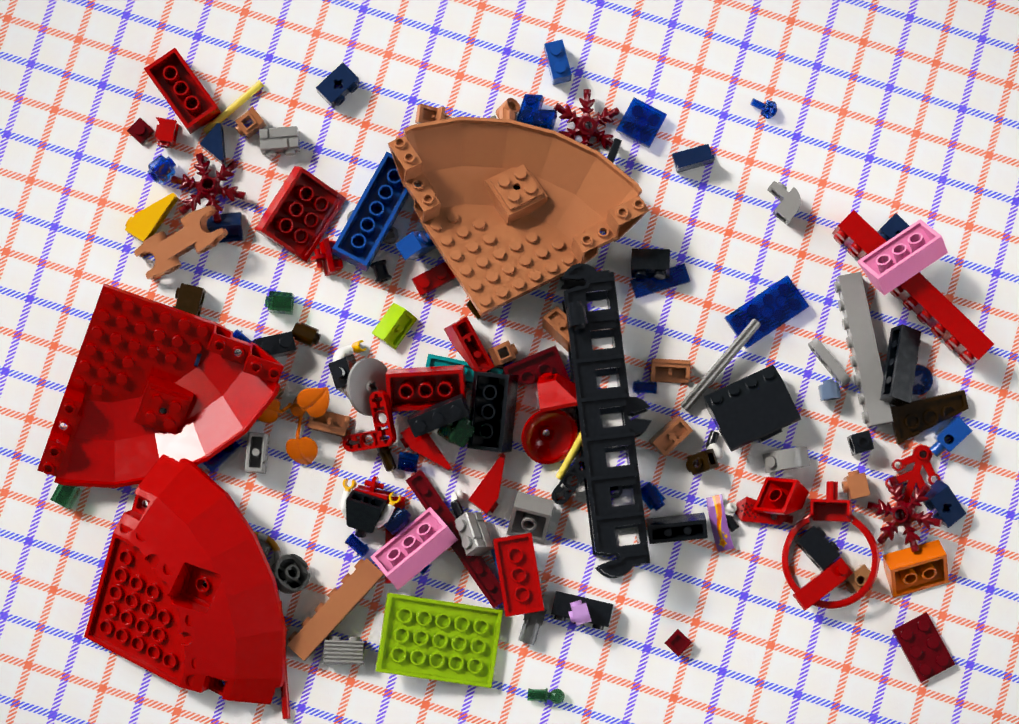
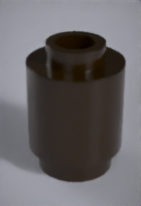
M297 322L292 330L294 340L310 347L313 344L317 345L321 337L319 329L303 322L301 324Z

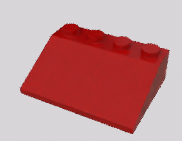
M294 166L254 230L307 262L347 198L304 168Z

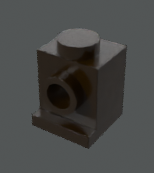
M713 449L704 450L687 457L686 468L689 472H692V475L701 474L719 467Z

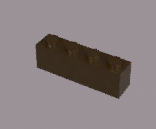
M181 283L180 288L178 287L176 290L175 299H177L176 306L173 307L200 317L206 290L201 287Z

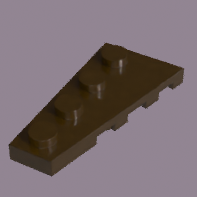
M965 390L911 401L910 404L900 407L890 406L896 444H900L928 428H932L938 423L969 409Z

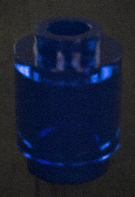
M649 482L641 488L642 500L650 510L654 508L657 511L665 505L663 501L666 498L655 484L653 485Z
M398 507L393 511L389 521L383 526L394 536L396 533L399 534L411 522L410 517L412 515L404 507L402 509Z

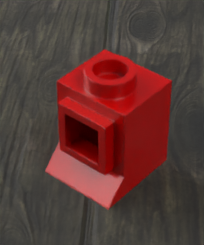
M156 117L159 122L155 132V139L159 143L158 146L162 148L175 147L179 124H177L176 120Z

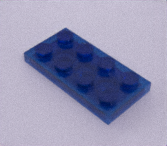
M787 275L727 315L724 319L737 337L752 319H756L761 324L759 329L744 345V348L747 349L807 309L809 305Z

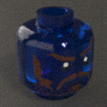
M159 155L148 164L149 170L147 173L156 183H165L175 175L174 166L176 164L169 156L165 158Z

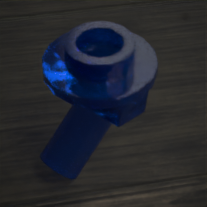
M753 98L750 105L762 110L761 115L766 119H770L777 113L775 101L767 100L766 103H763Z

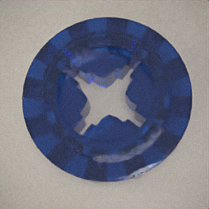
M916 365L915 377L922 374L920 379L922 383H917L913 386L912 393L914 395L925 394L933 384V376L930 370L923 365Z

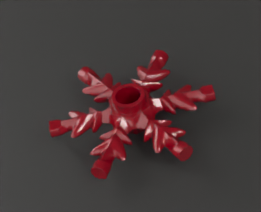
M584 89V99L579 98L583 108H579L583 112L581 117L576 116L575 110L572 113L568 104L566 109L559 103L555 105L553 109L562 114L559 116L560 119H569L567 123H575L573 130L567 128L568 132L559 131V133L575 140L576 136H581L583 141L580 143L588 147L593 146L589 141L591 137H596L597 144L601 141L604 149L607 148V145L609 147L612 146L613 140L611 138L614 136L604 134L605 131L599 132L597 127L599 124L606 126L604 122L613 123L614 120L611 118L620 114L617 107L609 112L606 107L601 115L598 112L597 118H592L590 113L594 110L591 107L595 99L590 100L591 89Z
M203 153L196 154L198 164H194V167L200 171L197 172L198 175L202 176L200 181H195L193 176L190 180L185 174H183V178L172 176L171 183L181 184L179 189L189 187L188 191L193 188L197 189L196 195L191 194L190 197L192 198L182 201L186 204L179 209V212L185 215L190 209L195 211L197 203L201 205V199L206 198L208 199L206 206H215L217 210L213 214L214 222H221L219 211L224 210L218 205L221 202L215 199L216 195L222 194L224 199L227 196L231 201H235L234 197L243 200L246 197V192L236 191L238 186L228 188L229 185L223 188L220 186V181H228L225 177L235 175L231 171L238 164L234 160L227 167L222 164L220 173L216 170V177L212 178L208 175L212 170L208 169L210 161L205 162Z
M890 477L889 481L892 488H888V491L894 495L891 499L897 501L896 506L891 507L889 502H887L886 506L880 499H878L879 504L869 501L867 509L877 511L876 516L885 513V517L891 514L894 518L893 522H886L889 526L880 528L884 533L877 541L882 545L888 537L893 541L894 531L898 534V526H904L905 531L903 535L907 534L905 544L907 545L910 542L911 551H919L916 540L920 541L921 539L914 533L918 530L912 527V522L917 521L920 527L923 523L927 529H930V524L937 527L942 525L941 519L931 518L933 512L923 515L924 511L919 514L915 512V506H922L919 502L928 500V497H925V495L931 490V486L925 483L920 491L916 487L914 497L910 494V502L906 503L903 500L906 493L902 494L903 484L898 486L897 477Z

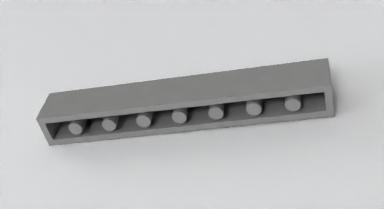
M856 272L840 275L836 278V282H834V289L836 293H839L838 307L840 312L843 311L844 316L842 326L844 330H847L848 335L846 337V345L848 349H851L852 353L850 363L856 372V375H854L855 385L859 386L858 401L860 405H863L864 410L862 412V420L864 424H867V428L893 422L890 403L880 400L884 375L862 273Z

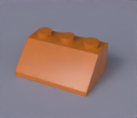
M939 540L918 545L919 551L912 552L911 547L883 555L884 570L893 598L949 582L947 554Z

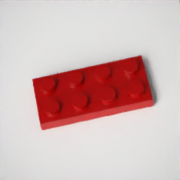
M532 533L493 539L505 617L544 611Z

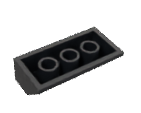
M474 371L467 448L500 453L512 452L519 375Z

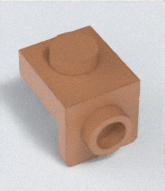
M419 104L417 106L415 123L420 124L446 119V107L436 108Z

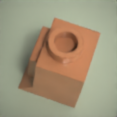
M253 106L235 120L237 124L235 129L241 136L245 135L247 139L266 126L264 120ZM252 119L254 123L246 128L244 124Z
M509 340L487 349L495 368L515 361V355L518 354L514 343L510 345ZM507 348L509 356L501 359L498 351Z

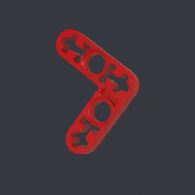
M378 390L372 392L369 397L375 430L345 436L343 447L346 451L355 452L386 447L396 441V430L390 400L385 391ZM376 397H382V401H376ZM380 413H384L386 415V423L380 422ZM388 426L387 429H381V427ZM367 435L373 437L372 445L366 443ZM389 435L390 439H384L383 436ZM360 440V443L352 445L349 441Z

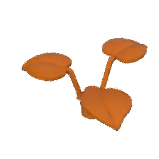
M328 387L303 389L295 397L293 403H288L283 409H280L281 403L275 398L258 418L261 422L272 423L277 420L278 413L281 414L288 409L291 410L294 416L299 417L296 439H289L286 443L287 454L297 463L304 465L312 464L317 456L318 447L315 441L309 437H299L301 423L306 411L314 418L326 413L330 400Z

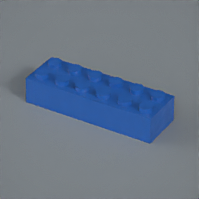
M386 151L332 248L334 256L366 272L410 195L401 182L391 153Z

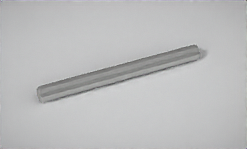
M756 319L751 320L681 403L682 408L686 411L691 409L759 329L761 324Z

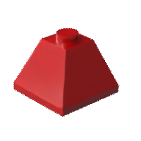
M545 373L538 378L537 388L541 412L577 406L576 390L573 382L558 373Z
M766 477L753 511L788 515L803 508L809 491L799 480Z

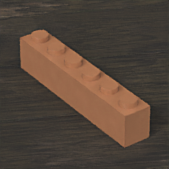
M368 558L365 560L360 559L354 566L356 570L351 575L348 573L341 580L343 584L338 589L335 587L328 594L329 599L325 604L321 602L314 610L316 614L312 618L308 616L301 624L303 628L298 633L294 631L287 639L290 641L287 646L303 661H306L385 575Z

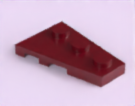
M556 345L502 367L505 374L519 375L518 385L537 383L538 378L545 373H558L570 380Z

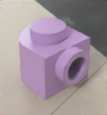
M581 600L570 603L572 611L568 613L571 623L575 622L576 626L592 622L586 602L582 603Z

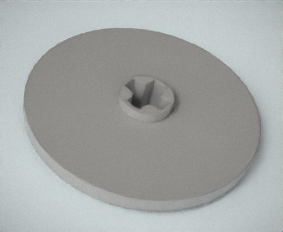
M365 358L355 363L347 379L349 400L355 410L365 416H372L369 402L372 392L383 390L387 393L385 374L388 369L381 361L374 358ZM376 397V401H382V397Z

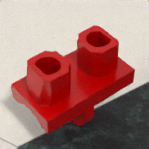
M324 238L322 242H319V248L314 249L315 256L310 257L311 262H317L318 268L323 267L325 276H330L343 268L342 259H333L332 248L336 241H329V238Z
M376 476L372 478V481L365 480V486L358 485L357 488H354L356 491L385 499L387 502L390 493H392L383 490L384 484L378 483L379 478Z

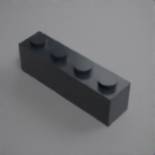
M903 324L891 328L880 400L898 407L911 403L916 364L918 362V350L921 343V331Z

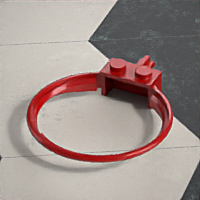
M827 481L826 499H811L810 513L798 521L789 532L782 550V569L787 583L796 593L800 588L791 576L788 555L791 543L797 533L810 523V519L812 521L851 522L864 534L870 545L872 567L863 587L852 596L839 601L818 600L813 604L816 607L835 609L855 603L870 590L878 575L880 557L878 546L872 533L861 521L852 515V502L850 500H838V482Z

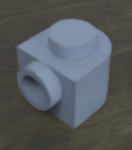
M834 379L824 380L823 384L818 386L820 401L841 398L839 382H835Z

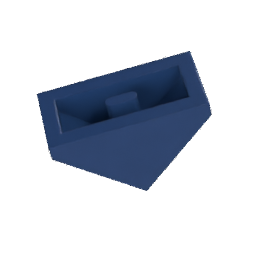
M217 123L200 142V145L221 164H226L223 126L221 123Z

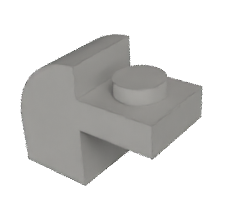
M773 181L767 191L779 199L781 203L772 214L788 225L800 208V194L795 187L788 192L784 184Z
M807 447L782 449L762 454L765 473L810 466Z

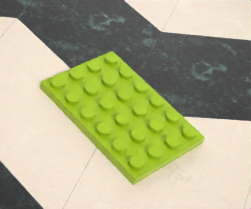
M387 593L375 671L492 688L503 610Z

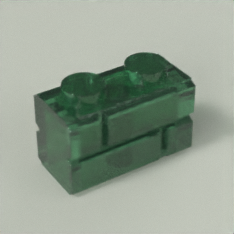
M464 417L440 427L437 435L454 445L465 447L469 441L468 437L472 436L475 429L471 426L472 422Z

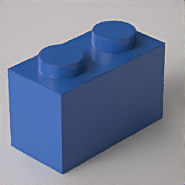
M563 39L544 43V53L552 84L556 85L571 81L572 74Z
M425 230L412 231L395 244L404 260L419 259L436 247Z

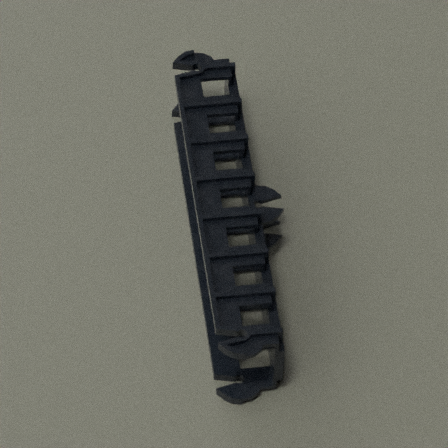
M578 263L571 266L565 272L562 279H566L567 283L564 282L560 290H566L564 291L565 301H562L563 312L566 314V304L582 301V304L585 305L589 322L588 325H585L586 329L574 331V328H569L567 318L571 349L568 355L571 380L575 384L577 406H575L578 435L581 431L582 439L580 454L581 457L584 456L582 470L585 469L586 472L584 486L593 555L616 556L617 560H611L598 565L595 569L607 578H618L627 574L633 566H642L650 563L635 438L641 436L646 431L652 420L637 418L631 420L628 418V416L633 417L647 412V408L650 406L638 397L629 396L614 272L609 270L596 271L594 267L588 264ZM607 300L608 309L588 311L587 302ZM612 338L613 348L592 349L591 339ZM616 375L618 387L597 389L596 377ZM621 413L622 426L602 428L601 415ZM626 451L627 465L607 467L605 453ZM619 486H623L624 489H630L632 504L612 507L610 488L612 489L611 491L618 490ZM635 527L637 544L617 546L615 529Z

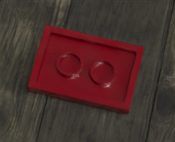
M927 612L891 630L919 683L955 665Z

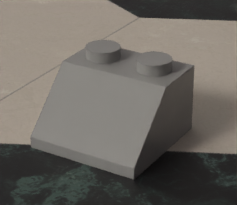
M517 491L507 535L514 536L532 533L534 542L544 544L555 501Z

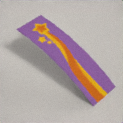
M722 494L707 497L708 514L718 552L734 549L725 515Z

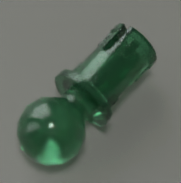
M528 688L527 701L547 703V700H551L555 704H560L565 698L564 692L558 688L553 689L551 692H548V688Z

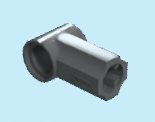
M547 609L524 615V623L519 635V641L534 645Z

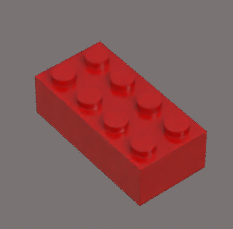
M173 48L144 68L190 134L221 114L218 106L176 48Z
M465 365L388 369L385 374L386 389L392 412L423 410L463 393L467 402Z

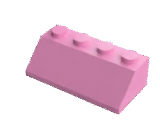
M920 219L857 262L873 286L883 295H886L946 255L948 251L942 236Z
M429 507L370 557L396 589L399 590L458 541V539L435 511Z

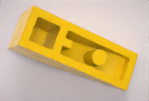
M171 193L136 213L134 217H130L126 222V232L143 243L157 232L179 198L174 193Z

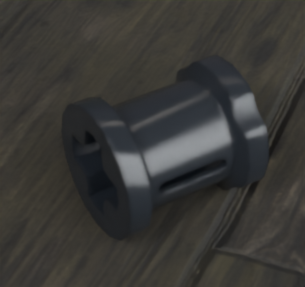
M386 260L376 261L370 265L374 270L375 282L377 284L392 278L388 273Z

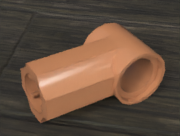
M508 98L496 109V115L499 119L516 121V114L520 111V105L515 99Z

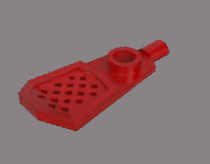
M745 497L736 503L737 510L735 514L740 521L781 525L783 522L793 523L794 516L777 514V518L774 520L769 513L754 512L755 499Z

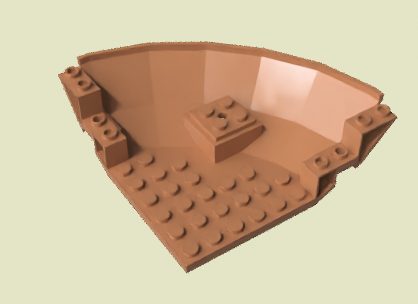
M460 116L411 125L403 129L404 136L397 137L388 143L401 182L414 200V209L423 228L481 317L564 276L571 266L578 263H587L598 254L599 248L619 240L649 211L639 196L642 193V189L638 183L609 159L580 142L546 128L510 119ZM513 186H520V189L515 190Z

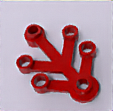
M919 445L913 450L911 456L901 460L896 459L891 464L894 471H900L904 466L915 462L911 471L897 476L898 484L908 480L904 490L906 494L903 498L906 503L910 501V494L912 495L915 484H917L919 491L925 485L920 474L922 466L928 475V483L930 485L934 484L931 481L932 476H935L937 481L941 480L940 476L935 474L930 463L932 452L928 446ZM920 451H924L926 453L925 458L920 457ZM895 462H899L901 464L900 469H897L895 467ZM887 478L885 480V486L887 488H892L888 485L889 478Z

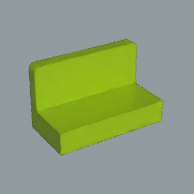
M393 303L372 334L383 340L391 348L396 349L417 318L405 308Z

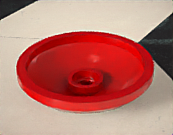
M561 409L546 412L538 411L527 420L522 430L521 442L523 449L535 462L541 464L557 463L566 458L578 435L577 426L573 418Z

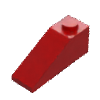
M467 316L444 328L454 348L473 371L487 372L495 367Z
M410 427L400 433L402 436L400 441L406 449L410 447L413 452L445 470H452V467L428 433L415 438Z
M503 453L468 499L470 503L485 514L493 513L499 505L497 501L499 499L506 455Z
M839 558L794 593L793 597L805 611L846 580L853 572L845 561Z

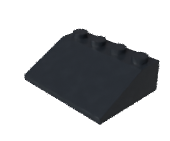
M774 365L704 396L706 409L731 452L801 420L797 408Z

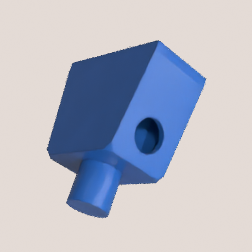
M955 416L934 437L937 442L929 450L936 457L944 450L950 452L973 430L960 417ZM947 435L951 436L949 443H946L944 440Z

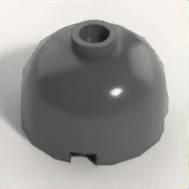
M296 554L283 555L272 565L271 570L276 579L278 591L285 594H293L301 591L308 585L310 573L308 574V565L302 557Z

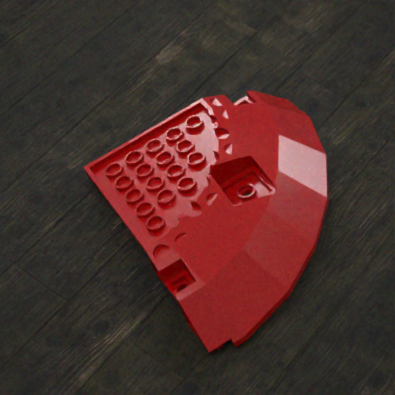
M104 283L37 471L56 476L54 482L65 486L119 488L140 484L162 454L172 457L177 461L181 458H186L196 465L204 463L245 435L276 398L280 389L278 381L284 366L257 344L234 338L233 331L214 321ZM240 349L242 353L237 354L235 350ZM198 353L202 354L198 367H195L194 364ZM165 408L167 412L161 413L159 410ZM65 423L67 427H62L60 424Z
M162 454L136 488L132 510L123 513L113 532L84 637L178 687L199 693L209 689L223 696L222 699L228 701L271 705L275 689L282 687L285 680L286 625L276 579L258 537L230 495L195 463L186 458H181L177 461L172 457ZM203 581L207 583V587L203 586Z

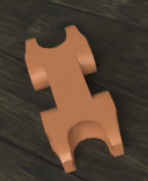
M210 205L190 212L180 219L184 228L167 237L164 231L156 233L146 239L134 251L136 257H143L151 253L155 258L154 267L145 274L147 279L153 280L174 272L182 266L178 259L180 256L194 248L197 254H202L215 247L227 236L228 231L226 228H220L213 232H210L207 228L208 218L217 211L215 206Z

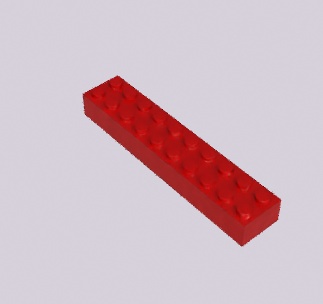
M855 210L832 232L835 241L840 245L844 244L848 248V253L859 260L887 242ZM920 272L890 292L894 297H899L903 301L902 304L909 311L913 310L917 314V319L923 324L926 323L936 337H941L948 349L959 354L958 358L963 363L972 365L994 345L980 329Z

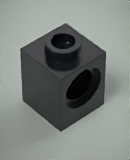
M869 430L847 437L852 456L874 449Z

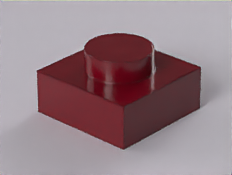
M141 118L127 130L141 145L155 132Z
M679 629L664 642L678 657L692 643Z

